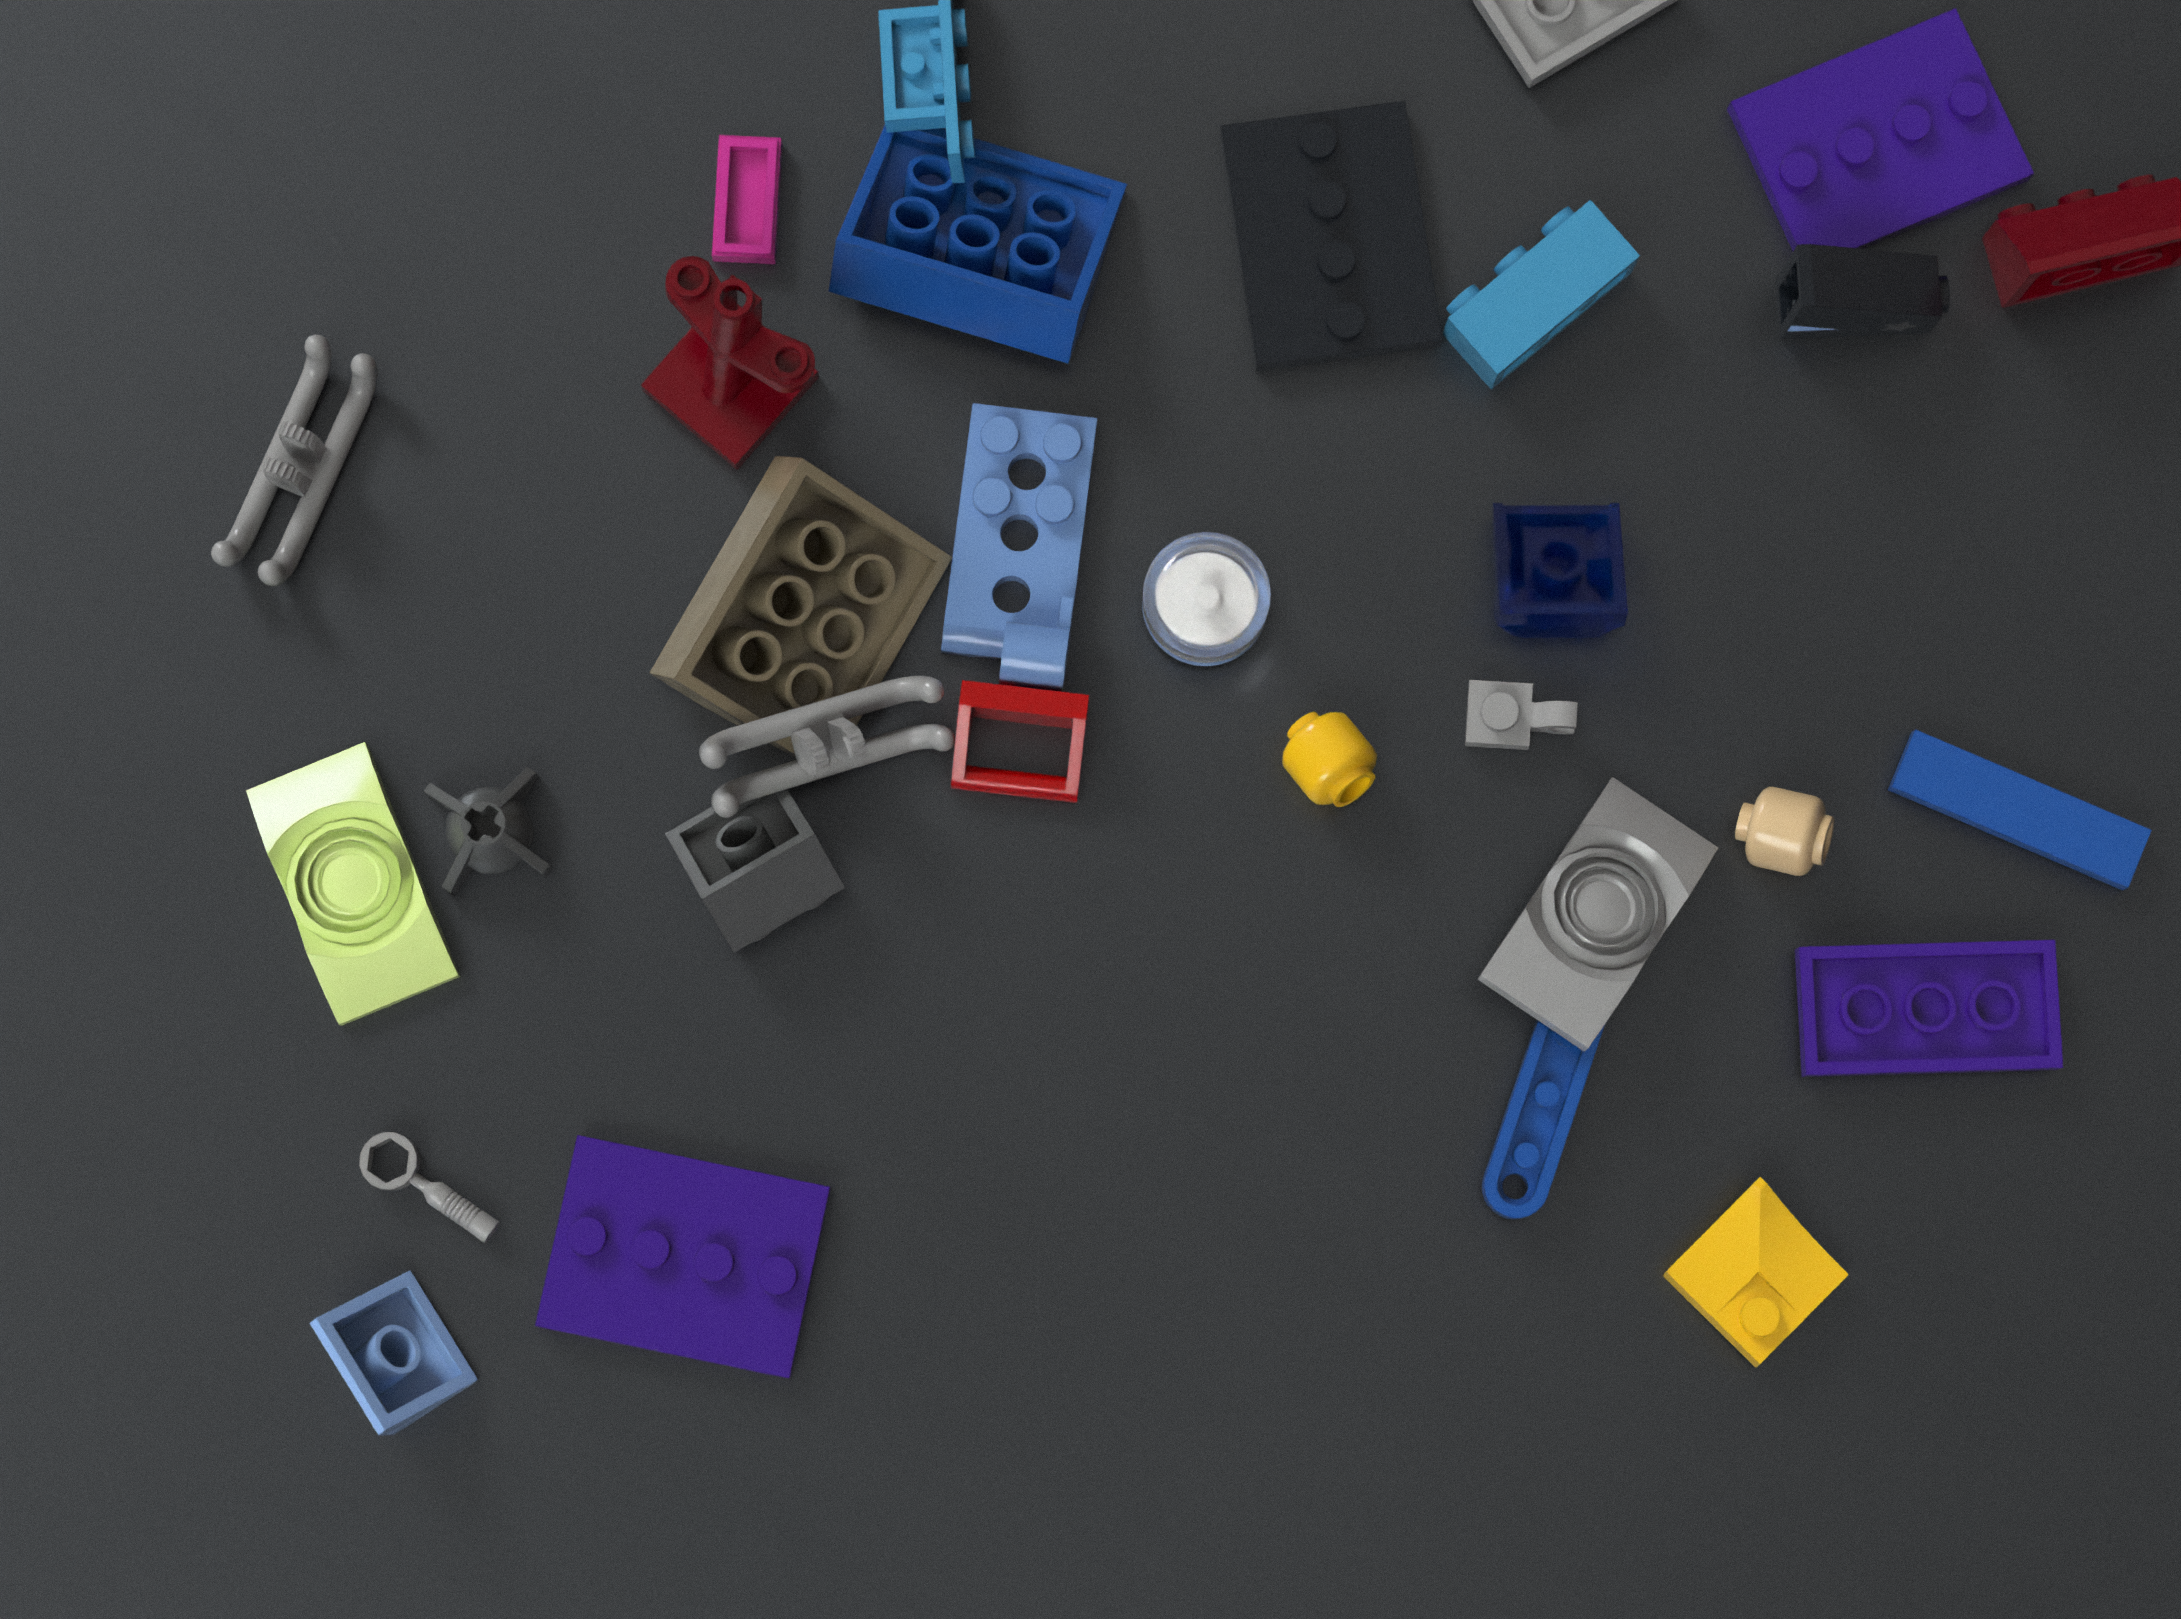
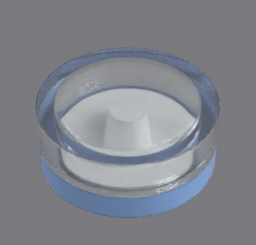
M1199 532L1183 536L1162 549L1148 569L1142 597V611L1146 627L1158 646L1181 662L1196 666H1215L1230 662L1250 649L1264 628L1271 598L1269 579L1259 558L1239 540L1214 532Z

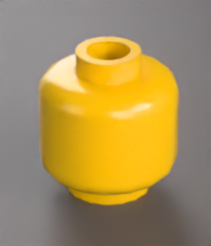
M1310 712L1299 718L1288 730L1287 737L1290 740L1283 751L1282 764L1306 796L1315 804L1329 805L1333 803L1336 807L1346 806L1362 796L1375 780L1373 769L1376 766L1377 753L1351 719L1344 713L1329 712L1319 716L1317 712Z

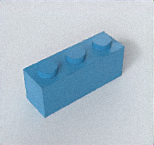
M1591 200L1576 212L1569 206L1562 209L1541 229V233L1545 236L1544 239L1528 252L1522 245L1512 250L1494 268L1493 271L1498 277L1481 291L1475 284L1471 285L1460 293L1446 308L1451 316L1446 321L1442 335L1491 390L1632 273L1640 255Z

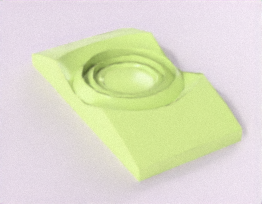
M365 742L246 790L267 855L295 916L307 956L340 1026L460 977L369 747Z

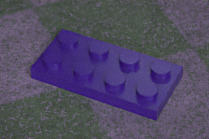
M2055 940L1809 946L1795 949L1802 1077L2036 1071L2063 1068Z

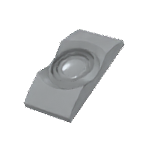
M1612 777L1477 980L1585 1052L1612 1015L1658 941L1690 896L1718 847Z

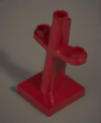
M687 256L677 260L669 268L666 275L665 292L671 304L674 305L692 328L644 380L641 387L648 396L738 470L817 381L819 373L815 369L813 351L806 343L762 325V298L754 293L746 282L736 278L733 274L727 280L720 282L708 261L697 256ZM737 290L746 295V302L743 307L738 305Z

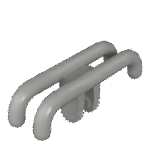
M317 334L308 337L305 341L306 360L302 374L235 523L225 541L215 543L211 550L212 559L216 564L223 567L235 566L250 550L278 487L301 496L271 560L262 562L258 568V577L264 584L270 586L283 584L296 569L366 415L377 384L378 370L373 357L365 353L355 355L351 361L352 379L349 390L325 444L316 434L306 430L305 427L328 377L332 358L330 343L324 336Z
M929 676L901 677L731 727L708 737L699 748V756L702 763L711 769L722 767L729 755L790 736L796 757L794 761L744 775L721 785L711 797L714 812L724 818L732 817L737 813L740 804L915 750L935 749L941 752L948 751L955 743V735L950 728L943 725H912L864 739L860 728L858 729V726L847 720L905 702L924 701L936 703L944 695L942 683L938 679Z

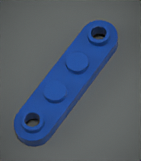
M1536 1019L1482 1180L1484 1200L1497 1215L1507 1219H1522L1537 1212L1545 1203L1604 1026L1590 1047L1584 1052ZM1516 1175L1524 1181L1525 1193L1520 1199H1511L1505 1195L1502 1185L1507 1176Z

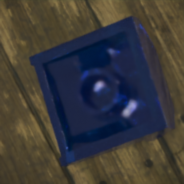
M1493 503L1492 526L1496 594L1493 613L1497 626L1510 635L1520 638H1595L1625 626L1628 608L1619 503L1573 506H1503V503Z

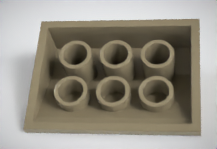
M775 456L649 673L699 705L737 726L881 683L952 557L804 458ZM862 715L847 720L857 726ZM791 736L769 743L796 758Z

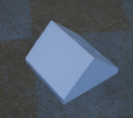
M411 1271L326 1312L310 1322L313 1330L378 1435H394L478 1380Z

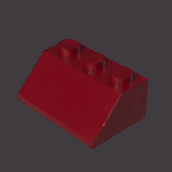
M2142 175L2120 183L2117 186L2118 191L2096 196L2094 189H2084L2059 198L2057 206L2035 210L2033 203H2026L2010 207L1998 213V220L1992 224L1982 239L2002 308L2180 266L2181 181L2179 178L2174 177L2156 182L2154 175Z

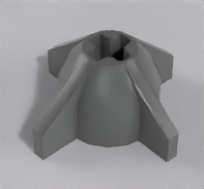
M526 767L504 790L498 787H479L464 793L458 800L434 784H428L424 792L450 810L446 819V838L456 858L442 885L446 891L455 896L473 870L483 874H500L515 868L521 861H524L544 876L549 874L552 866L530 850L533 843L534 825L528 810L521 804L539 778L536 772Z

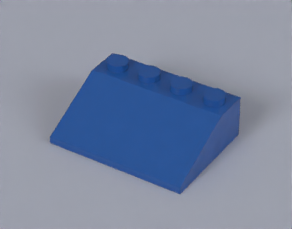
M884 125L836 239L829 292L1069 364L1091 302L1127 184L975 138V158L963 159L965 183L952 184L945 129L887 133L886 126Z

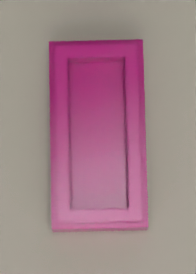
M719 135L712 258L714 262L776 264L783 147L781 138Z

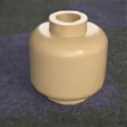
M1767 787L1759 794L1755 805L1743 803L1738 816L1735 839L1746 842V857L1751 865L1795 876H1803L1812 869L1814 864L1823 866L1833 836L1835 820L1834 816L1826 815L1824 802L1816 796L1777 787Z

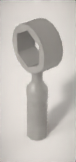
M382 1132L373 1136L364 1144L360 1153L359 1167L363 1177L371 1185L385 1191H398L412 1184L423 1192L430 1206L441 1211L446 1217H450L452 1221L468 1230L469 1233L484 1243L489 1241L499 1227L500 1222L475 1204H472L466 1198H463L462 1195L454 1192L445 1183L430 1182L418 1172L421 1165V1156L417 1146L409 1138L395 1132ZM391 1141H395L408 1150L406 1174L386 1182L371 1172L374 1150Z

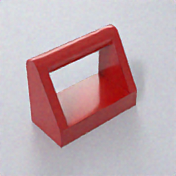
M962 680L951 788L1077 803L1089 695ZM973 717L1072 729L1067 777L967 765Z

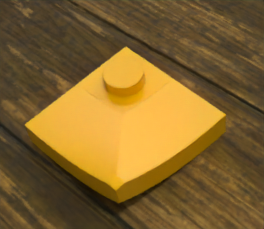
M1759 1177L1663 1274V1277L1757 1368L1849 1274L1820 1246L1786 1208L1770 1186Z

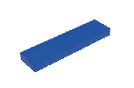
M1916 729L1909 736L1888 787V791L2122 891L2129 888L2152 831Z

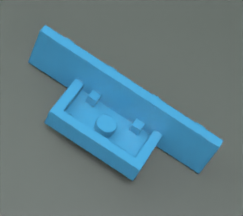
M938 0V5L878 10L884 121L887 133L946 128L947 155L952 184L965 183L963 159L975 158L972 120L961 121L960 103L971 102L969 65H957L956 47L968 46L965 8L954 9L953 0Z

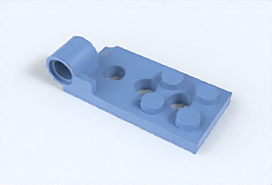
M972 403L941 653L1001 660L999 684L1063 692L1097 418ZM1023 459H1032L1039 462L1046 473L1041 485L1032 490L1017 488L1009 478L1010 469L1016 462ZM1014 520H1025L1031 523L1038 533L1035 544L1025 551H1013L1006 547L1002 542L1001 533L1008 523ZM1007 581H1017L1023 584L1030 593V600L1027 606L1016 613H1007L1000 610L993 601V594L1000 584Z

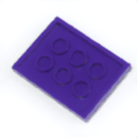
M1956 8L1731 101L1727 107V111L1792 251L1799 244L1866 249L2025 183L2034 174Z
M577 1135L535 1326L791 1379L831 1187Z

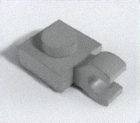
M1469 680L1465 746L1528 750L1530 746V732L1574 734V729H1576L1578 703L1570 701L1532 702L1533 683Z

